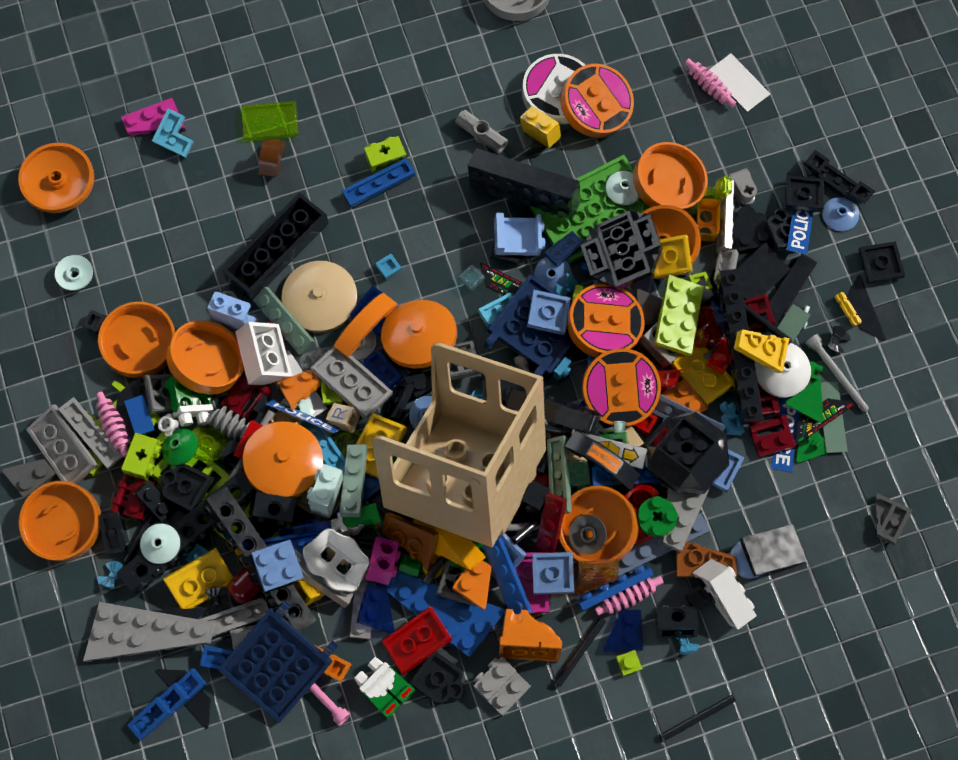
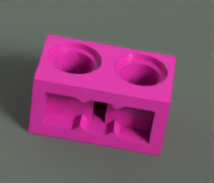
M375 537L365 577L366 580L389 585L390 579L395 578L398 568L394 564L395 562L398 563L401 551H398L399 542Z

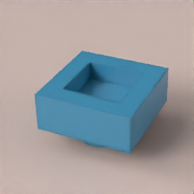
M392 254L376 262V267L385 280L402 271L401 266Z
M565 357L554 370L553 378L558 381L562 377L566 378L572 370L570 368L572 361Z

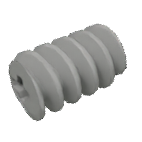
M226 406L221 410H215L209 419V426H214L216 430H220L223 434L227 433V436L229 438L233 437L236 442L240 441L249 423L245 425L246 418L238 421L240 415L236 414L232 417V410L225 413Z

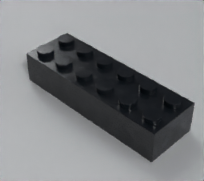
M476 148L467 165L470 187L476 190H483L494 196H501L509 201L523 203L528 207H535L543 212H550L561 218L573 219L581 203L580 181L478 148Z
M299 192L222 270L224 278L249 300L253 301L260 291L267 287L329 224L327 214Z

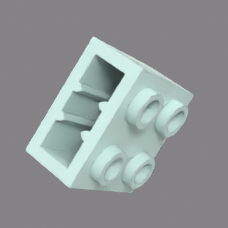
M323 464L321 470L318 469L315 474L314 480L316 483L314 488L310 487L307 499H309L308 505H310L311 513L330 519L343 486V472L338 468Z

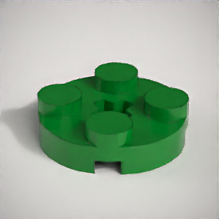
M656 496L647 499L640 506L637 516L638 525L648 536L664 537L675 528L678 513L670 501ZM653 513H660L662 521H653Z

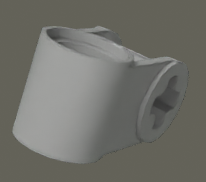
M745 168L729 174L728 179L734 180V189L739 202L745 206L753 204L757 188L748 169Z

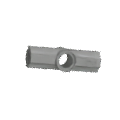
M467 110L461 111L455 120L457 125L474 136L476 142L484 143L496 153H500L505 149L508 140L490 128L487 121L479 120Z

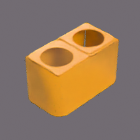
M700 199L698 202L696 224L699 231L704 227L712 231V234L700 233L701 241L715 242L720 224V200ZM702 211L712 213L713 218L710 222H703L700 219Z

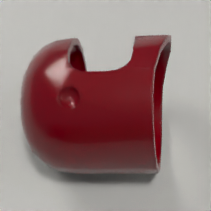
M246 568L241 570L228 583L227 587L230 596L240 604L250 602L260 593L259 587L249 579V573Z

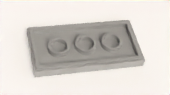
M334 347L310 368L319 379L353 407L365 420L393 395V392L352 355L347 358Z
M52 404L26 430L59 479L77 485L98 464L69 422L60 413L57 405Z

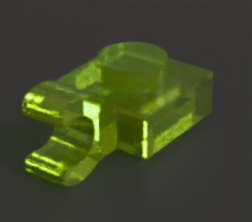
M725 175L716 180L714 187H707L704 196L712 195V199H723L732 194L733 176Z

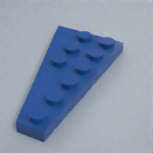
M400 571L396 572L395 578L390 579L389 585L376 582L377 586L415 616L431 606L453 639L449 643L468 658L473 655L505 614V609L489 603L486 604V608L482 611L477 606L473 607L438 596L436 592L439 585L430 583L426 586L422 583V579Z

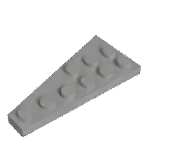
M688 448L682 449L684 453L691 452ZM668 487L667 500L674 505L678 513V519L672 532L663 537V545L680 553L682 552L708 491L705 494H677Z
M99 602L83 661L92 662L93 660H105L112 657H125L152 653L159 650H172L179 647L210 644L215 623Z

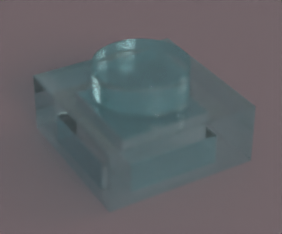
M473 265L469 266L458 276L459 280L471 292L485 280V276Z

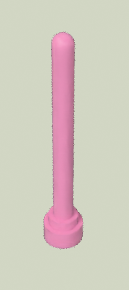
M315 683L311 686L309 690L331 711L334 718L333 721L338 726L342 725L351 714L345 708H338Z

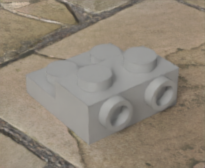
M501 657L499 660L494 658L488 665L490 669L485 674L481 672L474 679L476 684L473 688L503 717L531 686Z

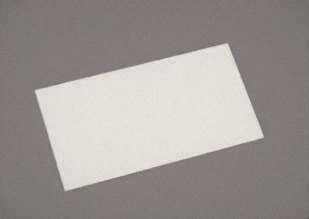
M729 54L709 69L713 72V75L716 74L719 77L718 80L721 79L723 85H726L728 88L727 91H731L732 96L747 112L770 95L732 54Z

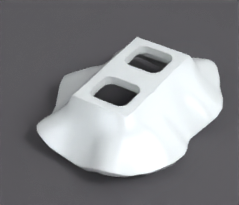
M325 529L303 548V556L308 570L314 575L323 577L327 585L336 591L353 592L357 590L360 581L369 567L370 561L361 551L356 541L351 537L337 533L333 529ZM326 547H330L336 553L330 562H326L321 558V553ZM343 559L351 564V568L345 575L336 569Z

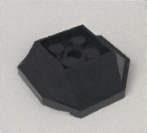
M630 210L594 226L587 239L581 244L591 277L617 290L652 276L663 250L651 215Z
M696 411L667 417L643 444V448L647 449L645 456L646 470L677 494H705L729 466L727 434ZM688 448L691 452L684 453L682 449Z

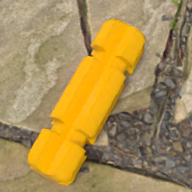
M844 292L837 294L835 299L840 304L846 317L849 318L853 327L859 325L862 321L856 315V311L849 300H847Z

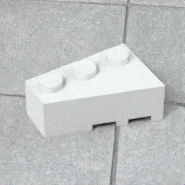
M711 559L693 572L696 578L699 577L706 585L704 589L711 593L716 601L715 606L730 626L738 630L757 616L753 610L755 608L753 603L744 595L745 589L739 582L737 583L735 579L736 574L730 566L727 567Z

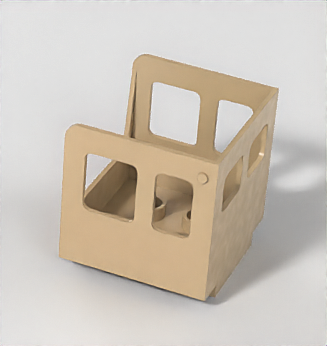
M434 343L431 347L432 400L408 442L404 444L384 436H376L372 441L383 507L493 547L500 534L504 535L532 480L537 475L536 467L546 451L543 377L443 343ZM449 362L484 374L487 401L458 392L452 388ZM501 379L525 388L526 400L519 412L502 405ZM392 456L398 457V458L396 459V461H395L394 464H393Z

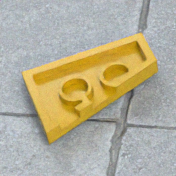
M740 330L737 332L734 349L778 374L783 372L790 338H777L774 335L766 336L758 332Z

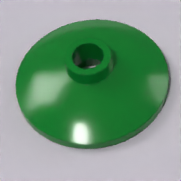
M179 429L172 432V435L165 439L162 446L164 460L173 466L183 465L190 461L198 448L196 435L188 429Z

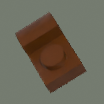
M278 139L263 141L259 158V175L278 176L281 170V156L285 150L286 142Z

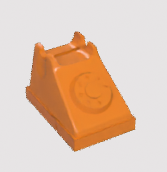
M513 609L505 610L502 637H500L499 658L559 662L562 641L548 625L535 620L530 616L528 610H521L520 614H515Z

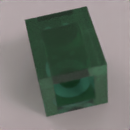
M587 459L569 461L570 486H575V489L586 488L587 485L591 484L589 461Z

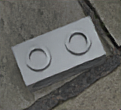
M657 322L638 342L665 368L680 353L672 351L671 354L667 349L654 345L655 338L653 333L656 334Z

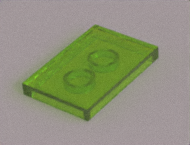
M296 101L242 106L244 141L299 136Z

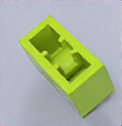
M399 136L389 137L382 142L372 143L364 148L365 157L372 174L407 158Z
M135 433L121 468L124 474L148 480V477L152 476L155 469V459L159 458L162 450L158 439Z

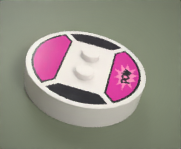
M549 54L537 59L529 66L523 79L522 97L526 108L535 107L557 121L559 125L569 124L561 108V91L567 79L578 68L585 66V64L577 58L566 54Z

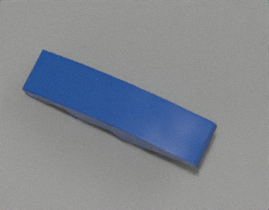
M195 668L191 669L177 683H173L160 697H156L127 726L139 741L143 740L194 697L207 683Z

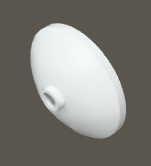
M792 343L788 345L785 363L789 365V369L784 367L783 372L777 374L756 361L754 363L757 382L762 389L775 397L788 398L796 395L805 389L811 377V366L808 357L798 346Z

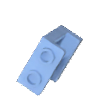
M496 213L494 218L495 255L539 256L542 249H545V238H542L544 221L541 220V214H537L536 218H504V213Z
M214 292L207 307L213 322L235 332L246 323L256 321L255 317L247 315L250 303Z

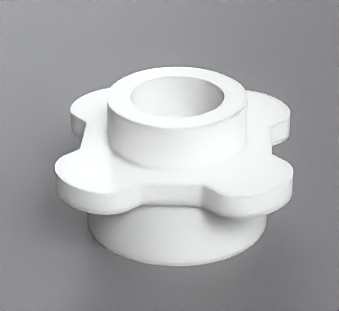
M166 414L158 423V428L165 432L167 437H170L172 432L179 427V421L174 420L172 414Z

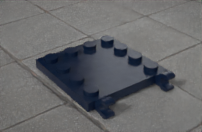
M530 274L488 328L487 332L491 335L483 346L490 350L498 339L536 366L537 369L533 374L542 376L545 373L549 376L574 342L569 335L567 325L564 335L527 327L533 290L559 295Z
M287 600L276 611L270 608L218 668L224 676L278 723L284 719L333 661L329 656L338 647L332 640L321 651L282 616L292 606Z

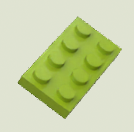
M672 275L666 277L654 345L686 356L692 354L704 286Z

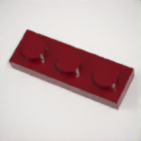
M550 492L546 495L535 548L547 553H556L567 499Z

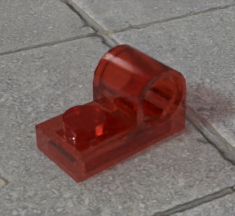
M712 306L701 308L697 322L699 329L696 330L693 345L697 348H711L720 343L722 339Z

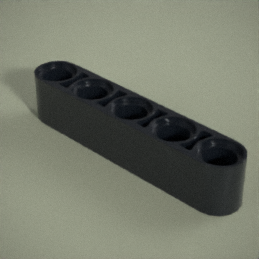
M510 385L505 405L520 410L526 400V390L519 385ZM544 394V416L546 420L588 434H596L601 418L599 412Z

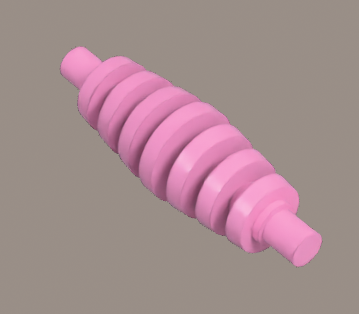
M690 59L685 61L684 64L689 68V74L693 76L695 81H698L697 84L702 87L704 92L708 91L707 94L710 96L714 95L713 98L719 99L721 104L727 103L731 108L735 106L736 102L731 98V91H727L728 88L726 85H723L721 79L718 80L719 77L716 74L713 75L712 71H707L705 66L701 67L702 64L699 62L694 63Z
M98 392L96 394L98 399L96 408L99 410L98 415L101 417L102 428L110 442L114 444V449L120 450L123 458H125L130 442L127 439L128 435L125 432L124 421L120 417L119 412L116 411L115 406L112 405L111 399H106L103 392Z
M661 576L655 579L647 578L645 583L643 581L637 583L638 587L635 584L616 594L617 598L614 595L610 597V601L608 599L604 600L602 605L595 608L597 615L599 616L605 612L612 614L614 613L613 608L617 612L621 611L620 605L624 609L629 608V604L632 607L635 606L636 600L638 602L643 600L642 595L647 598L649 591L652 594L656 592V587L664 583Z

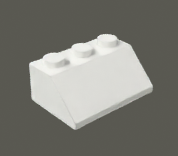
M248 322L235 331L248 384L265 385L292 377L279 324Z

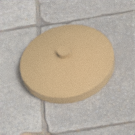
M328 261L305 263L296 268L286 279L282 289V304L307 332H331L342 327L352 317L357 305L356 285L351 275L335 263Z

